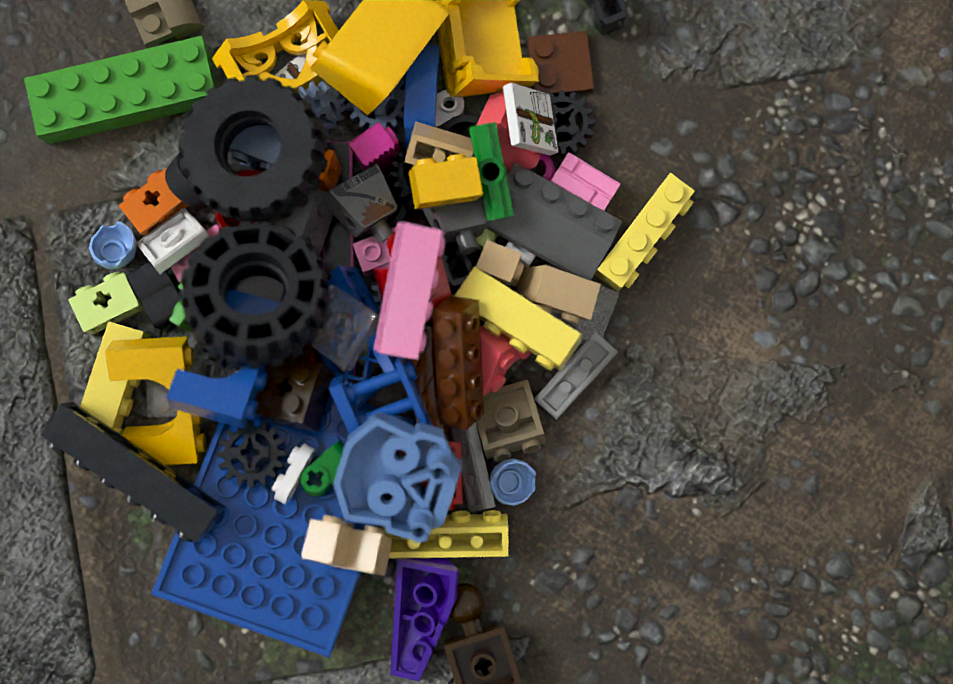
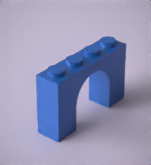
M233 289L229 290L225 299L226 304L231 309L247 315L266 313L280 303ZM245 364L240 371L225 378H210L177 369L166 399L171 409L245 429L247 420H253L257 410V401H255L258 390L263 391L266 385L268 373L265 370L267 364L261 365V369H249L248 364Z

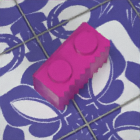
M379 122L349 142L355 159L364 171L377 164L381 172H383L384 168L388 169V165H391L396 158L397 151L401 149L398 145L399 141L391 128L388 126L384 129Z

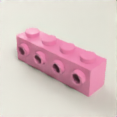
M397 223L374 344L375 351L412 359H418L419 352L424 351L426 344V334L423 333L425 320L428 321L432 313V302L429 301L431 288L435 289L438 281V270L435 269L437 257H441L445 244L444 238L441 237L442 230L407 223Z

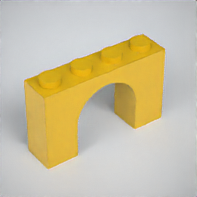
M188 336L114 340L105 350L109 381L148 379L162 384L168 390L176 370L180 369L192 373V365L195 363L194 348L189 347ZM178 410L177 416L165 424L126 427L121 434L164 465L198 463L202 452L206 451V436L204 433H200L199 425L202 423L203 417Z

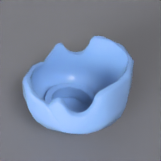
M117 221L113 226L102 225L97 233L91 238L89 250L95 263L106 269H119L125 267L135 258L137 242L132 229L123 222Z
M511 458L499 462L493 468L489 479L493 496L499 502L506 505L515 506L525 502L536 489L535 470L523 460Z

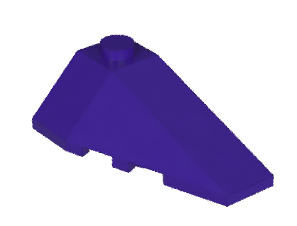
M446 557L397 559L390 675L420 681L457 599L459 569Z

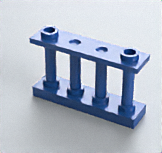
M397 356L395 361L397 369L357 384L348 383L345 375L332 379L329 390L349 435L377 412L396 416L414 409L419 422L434 427L414 379L418 377L411 360L406 361L405 357ZM399 381L403 382L409 396L408 398L367 413L364 410L360 412L356 403L359 396ZM383 493L382 497L385 499L390 497V494Z

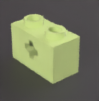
M111 273L103 278V283L94 287L93 285L84 286L75 292L76 296L68 299L84 333L94 335L106 329L108 321L118 323L144 310L141 301L127 279L126 273ZM106 295L111 297V299L107 301L108 307L102 306V304L106 302Z

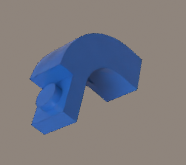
M426 45L406 71L404 102L405 151L408 148L415 121L436 127L440 45Z

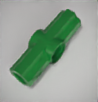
M496 122L470 127L469 130L474 155L477 160L487 220L491 221L515 216L507 179V168L504 164ZM496 163L500 169L499 177L496 180L489 181L484 175L485 167L488 164Z

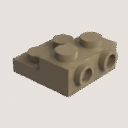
M528 380L503 386L497 392L491 391L483 396L484 414L476 423L487 460L493 458L495 462H501L509 459L511 453L520 450L527 454L533 453L541 448V444L546 443Z

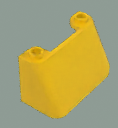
M363 0L330 43L327 44L323 40L314 51L312 56L316 60L310 69L368 116L394 89L450 12L433 0Z
M433 0L450 12L437 29L445 86L450 97H468L497 93L503 90V86L511 82L530 88L538 82L539 68L537 64H535L533 58H522L514 7L520 0Z

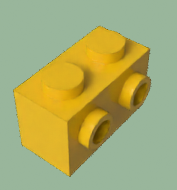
M457 154L447 157V161L435 162L434 158L422 159L417 161L416 165L409 171L415 210L477 201L483 195L476 157L466 158V154Z

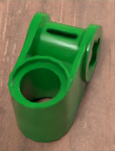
M341 440L329 447L302 472V488L309 496L320 497L334 487L335 477L345 448ZM311 475H314L316 478L322 476V485L320 487H317L315 484L308 486Z

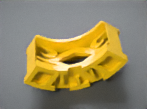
M303 0L288 16L276 23L277 30L265 36L260 31L245 37L226 38L212 60L217 68L223 69L228 79L236 77L240 81L245 80L246 75H258L262 81H265L266 78L271 77L279 80L283 86H291L300 93V86L307 89L311 81L318 86L324 80L310 69L316 60L312 54L323 40L326 43L331 41L339 30L329 15L331 9L326 1ZM318 24H320L324 31V33L319 36L317 32ZM300 40L301 45H293L295 42ZM284 49L293 55L307 54L304 66L297 79L281 78L269 74L276 64V53ZM268 58V60L264 64H262V62L259 61L261 59ZM238 66H241L246 73L242 74Z

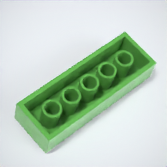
M202 36L24 78L36 136L48 145L192 111V105L197 99L201 102L208 95L206 93L208 89L214 85L219 88L210 48Z

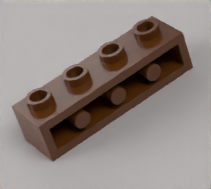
M450 295L432 309L439 424L468 430L484 414L479 300Z

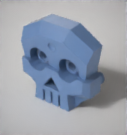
M377 412L348 435L334 481V488L344 520L385 526L386 533L421 543L429 538L430 530L443 526L462 469V459H458L451 450L442 429L421 422L414 427L394 416ZM402 449L406 452V455L399 457L395 451ZM428 479L426 488H424L420 481ZM389 493L393 498L386 500L382 497V494Z

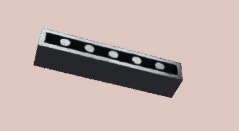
M74 402L61 403L40 434L48 440L47 444L53 450L60 453L65 452L73 457L74 464L86 471L91 470L99 475L101 483L113 489L118 488L126 494L125 499L136 506L142 505L151 511L150 515L152 518L162 524H170L177 529L176 533L178 536L188 542L194 541L197 543L206 538L226 507Z

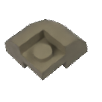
M125 0L128 11L133 17L147 48L174 36L179 40L205 28L192 0Z

